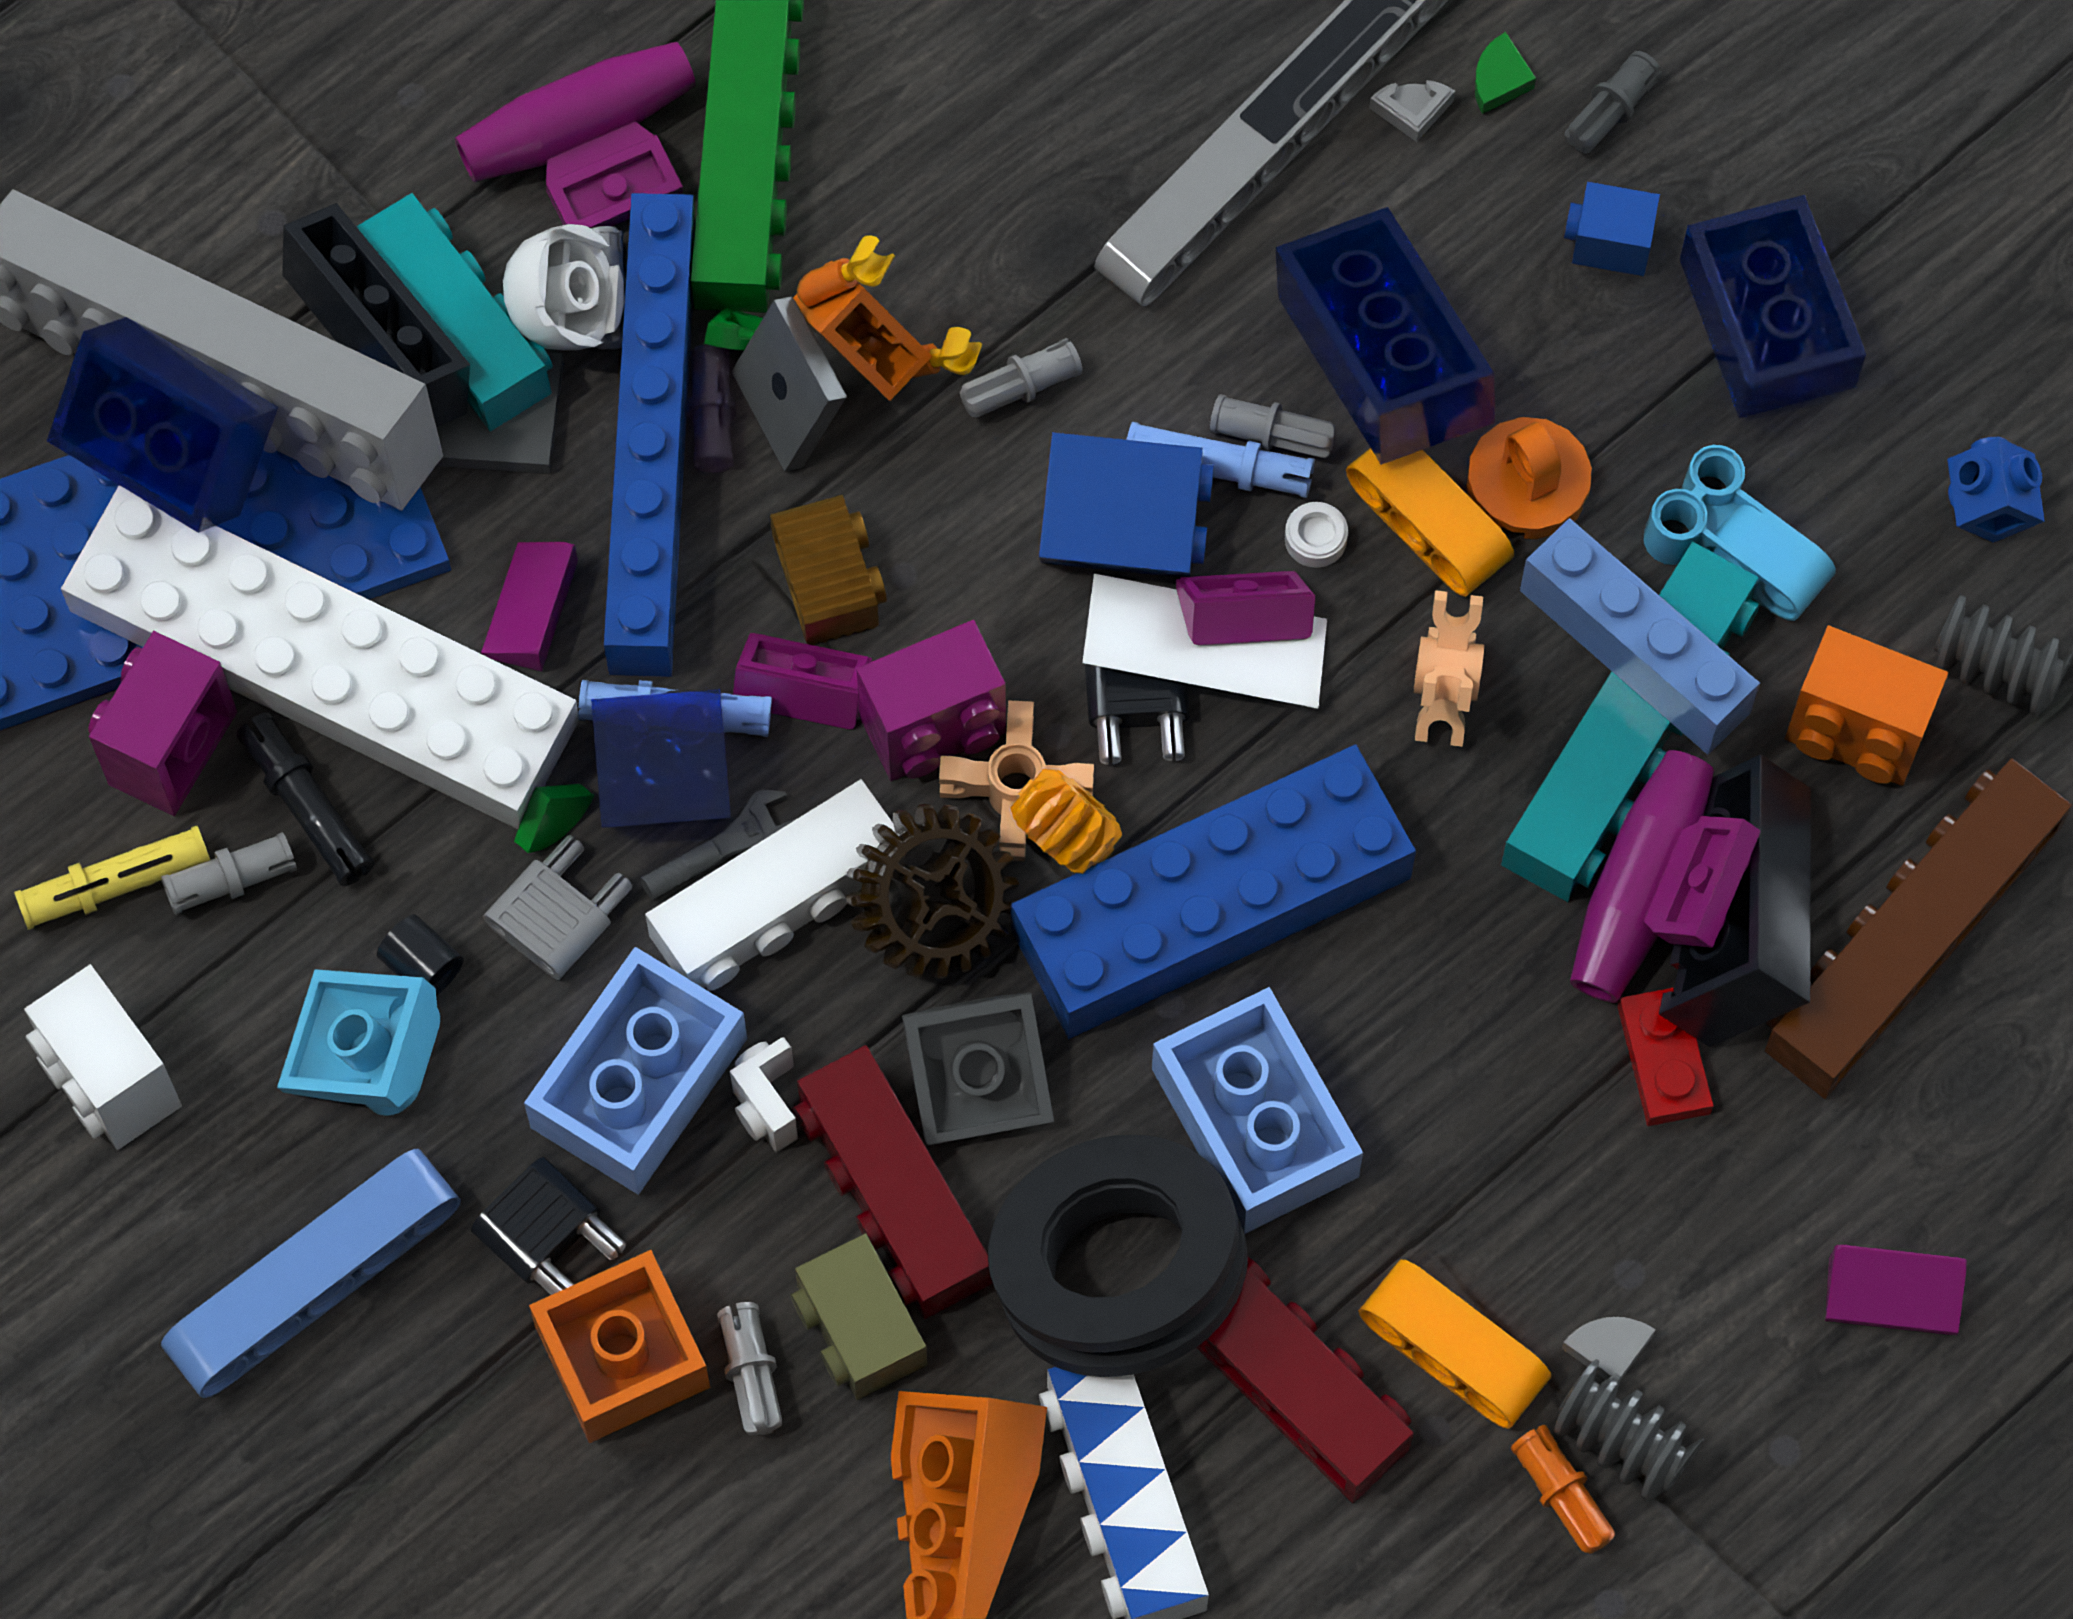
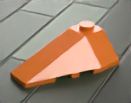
M907 1391L898 1392L891 1450V1467L893 1480L903 1481L906 1515L897 1518L898 1538L900 1541L909 1542L912 1571L903 1585L906 1619H986L1039 1476L1047 1407L986 1397Z

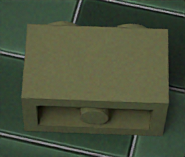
M866 1233L795 1268L798 1291L790 1294L792 1302L806 1329L809 1330L818 1326L828 1347L821 1350L820 1354L837 1387L847 1382L856 1400H859L927 1366L926 1345Z

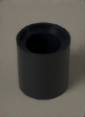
M416 914L404 918L394 926L385 936L377 950V958L397 976L423 977L436 988V996L454 980L464 962V958Z

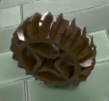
M919 804L915 812V818L908 811H895L893 813L895 832L888 826L878 823L872 827L873 835L879 843L878 847L875 848L862 843L856 847L858 855L868 860L865 870L850 868L847 871L849 879L862 882L861 891L851 892L846 895L845 899L848 905L864 907L865 911L857 915L851 922L854 930L860 932L872 930L866 939L864 947L872 953L885 950L884 965L897 969L905 962L907 975L918 978L924 974L927 967L933 977L939 979L946 978L950 970V963L958 971L967 972L971 970L972 959L970 950L983 958L993 955L991 945L986 940L988 934L999 938H1005V936L1009 935L1005 925L997 922L1000 912L1011 914V904L1013 902L1003 900L1004 890H1013L1020 884L1016 877L1001 875L1000 871L1009 866L1014 858L1010 852L1006 851L992 853L1001 837L998 832L990 829L980 832L982 819L975 814L968 813L960 820L959 809L955 806L943 805L937 815L933 805ZM939 838L947 840L940 853L933 851L926 863L919 867L908 865L901 861L907 852L925 841ZM965 858L970 863L975 880L973 901L966 895L963 889L962 879L968 867L964 862ZM912 877L938 882L934 886L941 887L940 896L949 900L952 904L927 900L931 896L924 895L925 887L914 881ZM891 881L899 887L902 893V905L897 914V917L901 920L899 925L896 923L890 908L889 887ZM946 915L957 917L964 921L953 933L943 939L929 943H918L924 930L932 931L939 919Z

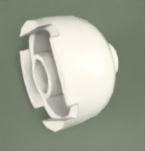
M567 224L536 234L523 241L506 265L503 290L504 302L510 319L524 337L545 349L581 350L603 343L601 339L605 334L615 332L621 322L625 303L624 281L619 264L609 266L607 257L601 250L602 248L609 247V245L601 235L584 225Z

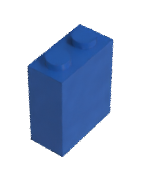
M1052 432L1039 551L1040 562L1044 564L1160 576L1190 577L1192 563L1204 565L1207 527L1196 526L1198 501L1210 502L1214 465L1202 464V447Z

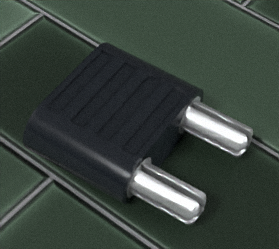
M1085 664L1089 724L1097 728L1099 759L1102 764H1109L1107 729H1110L1113 764L1121 761L1119 728L1161 726L1163 758L1167 761H1172L1170 726L1173 725L1176 761L1185 757L1182 723L1190 718L1187 683Z
M541 1157L533 1162L478 1216L471 1227V1232L527 1284L536 1280L551 1295L574 1285L553 1264L582 1235L609 1260L617 1258V1251L622 1253L625 1248V1242L598 1218L601 1209L545 1157Z

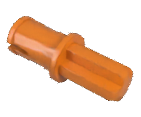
M1546 1425L1539 1426L1536 1431L1535 1429L1530 1430L1511 1446L1512 1452L1517 1456L1523 1467L1526 1468L1541 1492L1542 1496L1539 1501L1544 1508L1553 1507L1581 1551L1589 1554L1594 1553L1606 1546L1615 1537L1614 1529L1584 1486L1588 1479L1583 1471L1576 1472Z

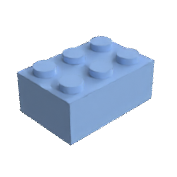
M634 947L524 1102L530 1128L639 1195L746 1042L747 1033L744 1013L652 956Z
M1270 987L1153 1043L1152 1071L1198 1154L1217 1170L1227 1185L1244 1234L1359 1178L1363 1152Z

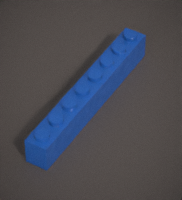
M631 194L604 649L609 675L672 677L693 312L691 273L696 228L693 195Z

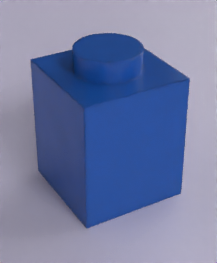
M1587 182L1583 204L1570 203L1564 239L1576 241L1572 264L1644 276L1660 194Z

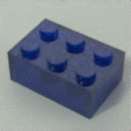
M1805 195L1687 226L1680 262L1739 418L1856 388L1866 352Z
M124 317L83 331L47 442L199 533L241 515L278 407L128 317Z

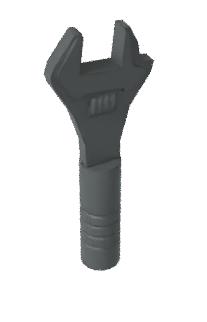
M774 790L756 791L741 814L724 832L642 876L640 881L649 898L654 900L668 892V890L674 889L676 886L683 884V882L721 863L724 859L745 852L798 819L797 817L776 826L767 808L787 799L786 792Z

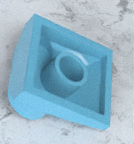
M315 969L277 1088L283 1093L365 1104L373 1112L384 1116L394 1115L410 1106L420 1091L439 1030L440 1013L437 1008L436 988L423 977Z

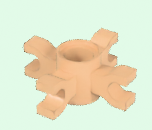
M1435 590L1432 616L1437 628L1429 627L1428 637L1421 636L1416 667L1414 693L1422 694L1421 706L1424 707L1419 712L1417 718L1415 741L1427 742L1430 724L1443 720L1452 727L1450 745L1463 747L1465 718L1462 711L1469 712L1471 701H1477L1481 679L1484 644L1475 643L1476 633L1473 631L1481 621L1483 597L1471 595L1469 612L1462 617H1453L1446 611L1447 592Z
M1008 700L1006 744L999 747L992 754L989 762L973 761L955 756H941L939 773L940 798L989 797L992 807L1001 815L1000 851L1010 852L1014 858L1013 861H1025L1026 833L1017 826L1010 808L1020 795L1018 793L1021 789L1009 788L1001 780L1011 773H1022L1034 780L1043 769L1059 770L1068 778H1073L1093 796L1094 764L1045 765L1042 755L1032 747L1034 702Z

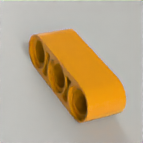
M1393 429L1347 466V478L1361 499L1458 595L1468 596L1513 559L1514 549L1501 528L1413 439L1399 429Z
M1400 1259L1358 1310L1359 1316L1364 1323L1379 1337L1484 1417L1502 1428L1510 1429L1551 1378V1372L1547 1366L1529 1349L1426 1271L1407 1260Z

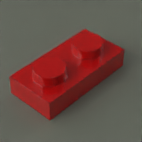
M1674 988L1621 997L1617 1006L1647 1126L1711 1115L1713 1109V1102L1696 1038L1659 1015L1663 993L1673 992Z

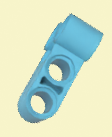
M1722 445L1703 447L1694 454L1682 489L1665 491L1657 497L1653 504L1644 531V544L1647 552L1655 560L1663 564L1677 565L1693 541L1759 577L1753 599L1778 617L1788 621H1795L1836 574V568L1832 560L1815 543L1741 490L1745 478V466L1742 458L1734 450ZM1706 476L1715 477L1721 480L1726 488L1721 490L1710 489L1699 478ZM1677 520L1683 523L1689 532L1684 534L1672 533L1663 526L1662 522Z

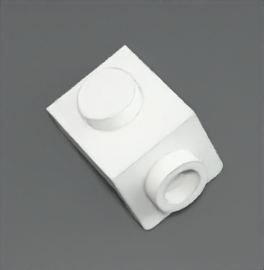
M784 1037L771 1045H768L767 1042H760L750 1047L736 1060V1067L730 1070L733 1093L741 1103L735 1108L741 1123L755 1141L765 1136L776 1153L798 1139L796 1119L771 1085L772 1081L788 1072L794 1066L792 1048Z

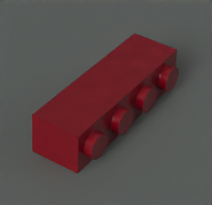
M867 1045L797 1080L800 1104L793 1107L795 1116L810 1142L819 1137L831 1156L830 1159L824 1161L828 1175L841 1196L850 1192L854 1196L862 1210L861 1214L855 1216L862 1235L867 1234L875 1250L883 1247L894 1266L887 1273L905 1307L914 1302L925 1320L993 1284L989 1270L988 1254Z
M1248 1257L1246 1276L1237 1302L1223 1323L1196 1348L1353 1504L1410 1450L1414 1434L1408 1427L1412 1423L1411 1419L1393 1398L1386 1394L1378 1398L1361 1381L1364 1378V1373L1348 1353L1341 1348H1336L1332 1352L1314 1334L1317 1331L1316 1324L1299 1305L1290 1301L1285 1306L1268 1289L1271 1282L1266 1273L1255 1261Z

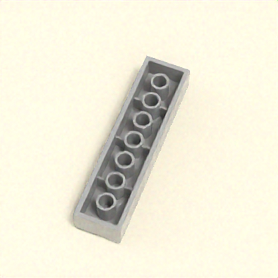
M14 189L11 190L0 204V322L6 327L15 331H20L23 328L43 338L49 346L64 355H71L73 352L93 362L98 369L111 378L121 379L125 377L145 387L153 397L161 402L171 404L175 401L195 411L202 420L213 427L223 428L227 426L247 436L255 446L265 452L274 453L279 451L297 460L308 472L317 477L326 478L331 476L349 485L360 497L372 503L383 501L402 511L443 457L425 383Z

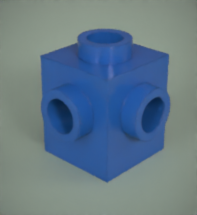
M1987 437L1975 441L1971 445V449L1947 459L1951 482L1948 488V495L1955 511L1956 526L1994 543L2045 522L2040 492L2042 472L2034 453L2008 442L2005 438Z

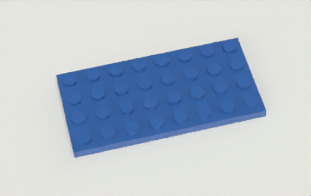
M195 411L1 478L0 731L118 689L122 682L121 672L127 657L134 648H143L70 612L61 591L62 585L121 481L127 482L368 600L451 571L447 553L421 487L402 511L383 501L378 503L369 502L360 497L349 485L331 476L326 478L317 477L308 472L297 460L279 451L274 453L265 452L255 446L247 436L227 426L216 428L209 425Z

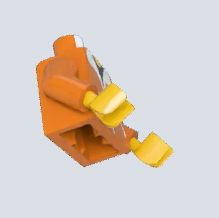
M875 236L863 237L850 260L841 258L834 262L830 261L820 268L809 271L800 280L797 294L793 299L798 304L808 325L889 401L911 378L937 374L941 366L950 372L966 375L975 366L982 343L969 342L971 332L968 329L951 327L947 332L942 349H937L932 343L921 345L858 283L860 282L867 286L879 285L895 257L894 254L881 256L874 253L879 243V239Z

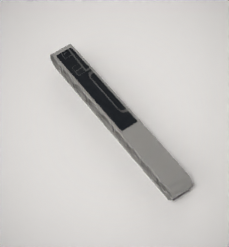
M1344 0L1116 231L1100 251L1095 261V270L1139 305L1147 306L1151 304L1448 0Z

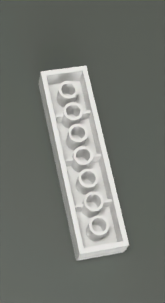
M121 481L61 587L70 612L142 647L154 630L221 662L230 690L516 829L520 826L534 789L545 786L579 722L577 701L124 481Z

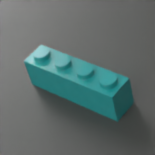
M411 193L356 226L469 362L468 403L490 432L552 394L547 371L552 369L553 365L544 347L529 339L526 340L510 319L504 302V296L499 293L492 297L483 285L486 282V278L473 255L468 250L459 254L450 241L453 239L452 232L436 208L426 211L414 194Z

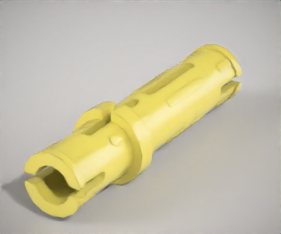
M198 826L191 827V830L137 847L126 853L84 868L81 867L80 862L68 866V874L22 891H15L14 893L26 926L30 930L36 925L81 909L84 910L85 915L97 911L95 904L142 887L150 886L161 881V876L171 875L210 860ZM169 854L172 855V858L168 861L124 877H118L119 872ZM103 878H108V882L58 901L53 899L58 894Z

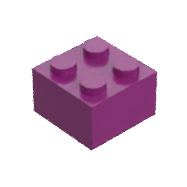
M974 619L856 668L860 719L890 782L903 776H907L910 779L925 776L940 766L941 756H953L963 751L966 754L982 752L993 746L1001 735L1006 734V684Z
M153 630L143 648H134L127 657L121 672L122 682L110 701L107 699L103 700L94 711L89 723L88 731L90 735L88 737L109 786L175 817L237 714V709L221 662Z

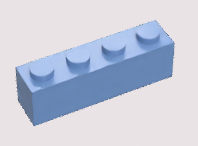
M1569 518L1526 559L1520 592L1707 755L1751 713L1760 682L1573 520Z

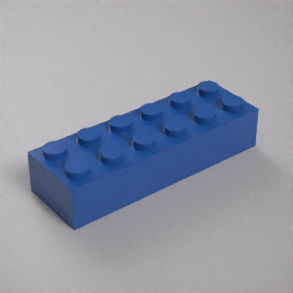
M1355 744L1091 866L1083 874L1076 873L1012 903L1011 932L1067 1038L1070 1039L1410 880L1416 850Z

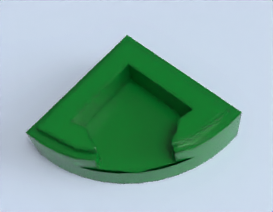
M1506 32L1496 37L1485 48L1477 64L1475 98L1482 114L1535 88L1536 77Z
M725 308L708 323L704 344L726 349L745 350L763 318Z
M581 784L536 787L514 842L527 853L549 847L565 836L578 823L591 804L594 794Z

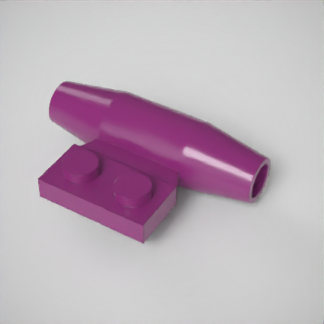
M678 42L607 58L516 97L454 138L455 144L465 169L474 183L547 165L546 192L563 225H584L590 229L599 226L612 227L630 219L632 193L683 194V186L658 136H654L639 123L696 86L695 77L690 63Z
M1667 751L1626 814L1587 906L1570 978V984L1580 992L1601 1001L1618 1002L1659 937L1670 944L1713 948L1718 933L1726 921V914L1742 875L1749 866L1751 854L1761 830L1745 819L1704 816L1714 774L1713 767L1704 760L1682 751Z

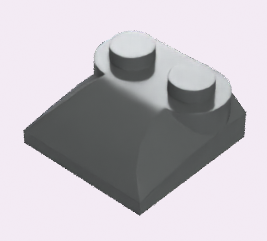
M1030 992L989 997L902 1015L925 1145L1054 1122L1033 999Z

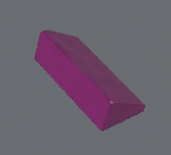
M567 542L517 543L481 651L482 655L492 660L542 672L578 563L575 544Z
M1295 571L1181 577V579L1176 580V590L1188 635L1193 644L1209 645L1306 639L1311 637L1313 633L1315 595Z
M750 633L735 669L733 695L772 697V714L844 729H853L859 716L856 668L872 662V658Z
M1836 1245L1829 1257L1825 1321L1957 1336L1967 1260L1958 1257Z

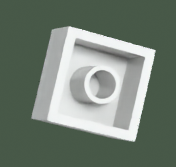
M91 964L24 1008L34 1028L25 1037L38 1055L36 1059L58 1090L63 1088L74 1105L72 1108L93 1139L105 1133L118 1151L182 1107L163 1062Z

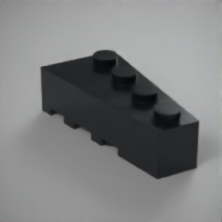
M1762 754L1718 774L1712 779L1704 816L1745 819L1761 830L1752 851L1749 866L1742 875L1726 914V921L1718 933L1713 948L1674 944L1670 965L1678 969L1674 991L1663 993L1659 1009L1660 1016L1708 1047L1810 1003L1811 788Z

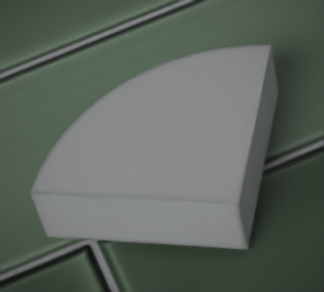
M1426 80V84L1410 83L1398 86V84L1394 83L1376 92L1370 98L1369 108L1417 142L1454 102L1455 90L1442 83Z
M1601 1318L1588 1322L1576 1329L1563 1342L1562 1349L1587 1367L1595 1359H1598L1600 1362L1596 1374L1605 1380L1615 1373L1620 1375L1622 1379L1652 1339L1656 1329L1641 1321L1630 1318Z

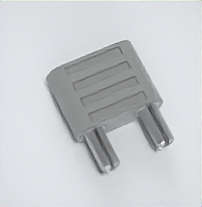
M571 835L566 836L543 863L533 860L483 915L485 922L499 936L557 980H560L611 924L607 915L632 889V884L628 878H624V875L616 873L594 898L589 900L560 876L584 851L582 843L579 840H575L576 838Z

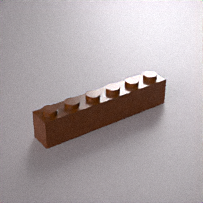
M2013 758L2004 765L1997 775L1987 769L1976 780L1964 798L1970 803L1968 808L1958 819L1950 813L1947 814L1927 838L1925 844L1932 849L1918 864L1910 858L1906 860L1886 886V889L1892 893L1879 909L1869 903L1852 922L1846 932L1852 940L1839 954L1829 949L1817 961L1810 971V982L1812 983L1810 986V1003L1766 1022V1025L1772 1029L1764 1052L1823 1099H1826L2062 828L2073 804Z

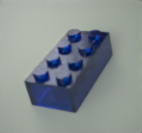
M1388 207L1275 247L1278 298L1381 465L1495 423L1494 372Z

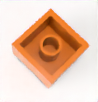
M1828 625L1801 688L1784 740L1796 744V747L1802 753L1820 760L1833 758L1853 766L1861 776L1873 782H1893L1903 786L1949 672Z
M652 1250L529 1305L535 1328L589 1443L711 1388L706 1364Z

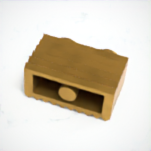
M843 495L771 514L773 540L806 644L815 645L818 642H826L831 638L838 639L842 635L850 636L854 632H863L867 628H876L879 625L878 604L887 602V597L878 567L874 566L866 569L861 549L869 548V540L860 511L849 514Z

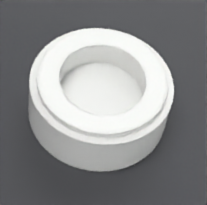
M1310 502L1296 508L1287 520L1285 529L1286 549L1295 561L1304 566L1313 568L1328 566L1336 562L1344 553L1348 536L1347 522L1338 509L1327 503Z

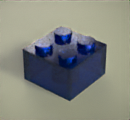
M722 687L596 696L591 699L602 828L731 818L732 809Z

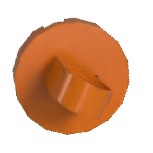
M1520 417L1499 423L1481 436L1470 455L1466 489L1469 497L1501 530L1503 527L1511 532L1525 533L1524 539L1536 540L1551 536L1569 518L1573 521L1578 519L1590 493L1592 467L1584 446L1568 429L1547 419Z

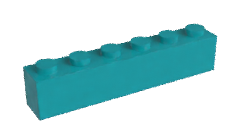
M1692 541L1659 596L1723 650L1732 633L1740 637L1744 636L1758 612L1760 604L1752 600L1759 577ZM1611 672L1506 841L1501 866L1566 902L1570 900L1579 884L1590 888L1607 858V855L1600 851L1601 847L1610 833L1618 835L1624 818L1634 803L1631 798L1641 782L1644 784L1648 782L1666 754L1662 748L1670 734L1673 732L1682 736L1683 733L1616 674Z

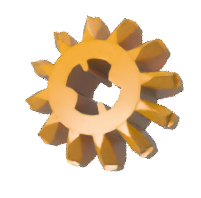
M1043 769L1034 780L1030 779L1018 793L1020 795L1019 798L1010 807L1017 826L1028 835V838L1041 847L1043 852L1053 857L1060 865H1065L1074 873L1083 874L1091 866L1106 860L1114 851L1113 846L1122 836L1116 817L1108 812L1104 805L1096 800L1088 790L1082 788L1073 778H1068L1059 770Z

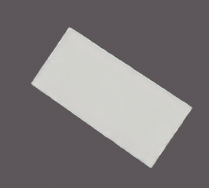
M1094 574L1082 663L1318 709L1327 619L1314 616L1313 633L1311 637L1306 639L1196 645L1193 644L1188 635L1176 589Z

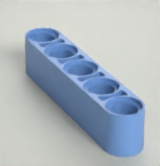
M410 1150L393 1160L180 1320L164 1336L161 1347L199 1396L202 1398L211 1397L230 1386L440 1227L455 1213L461 1199L421 1150Z

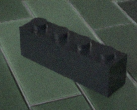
M335 203L283 225L282 276L334 340L425 383L436 427L467 414L469 362L340 206Z

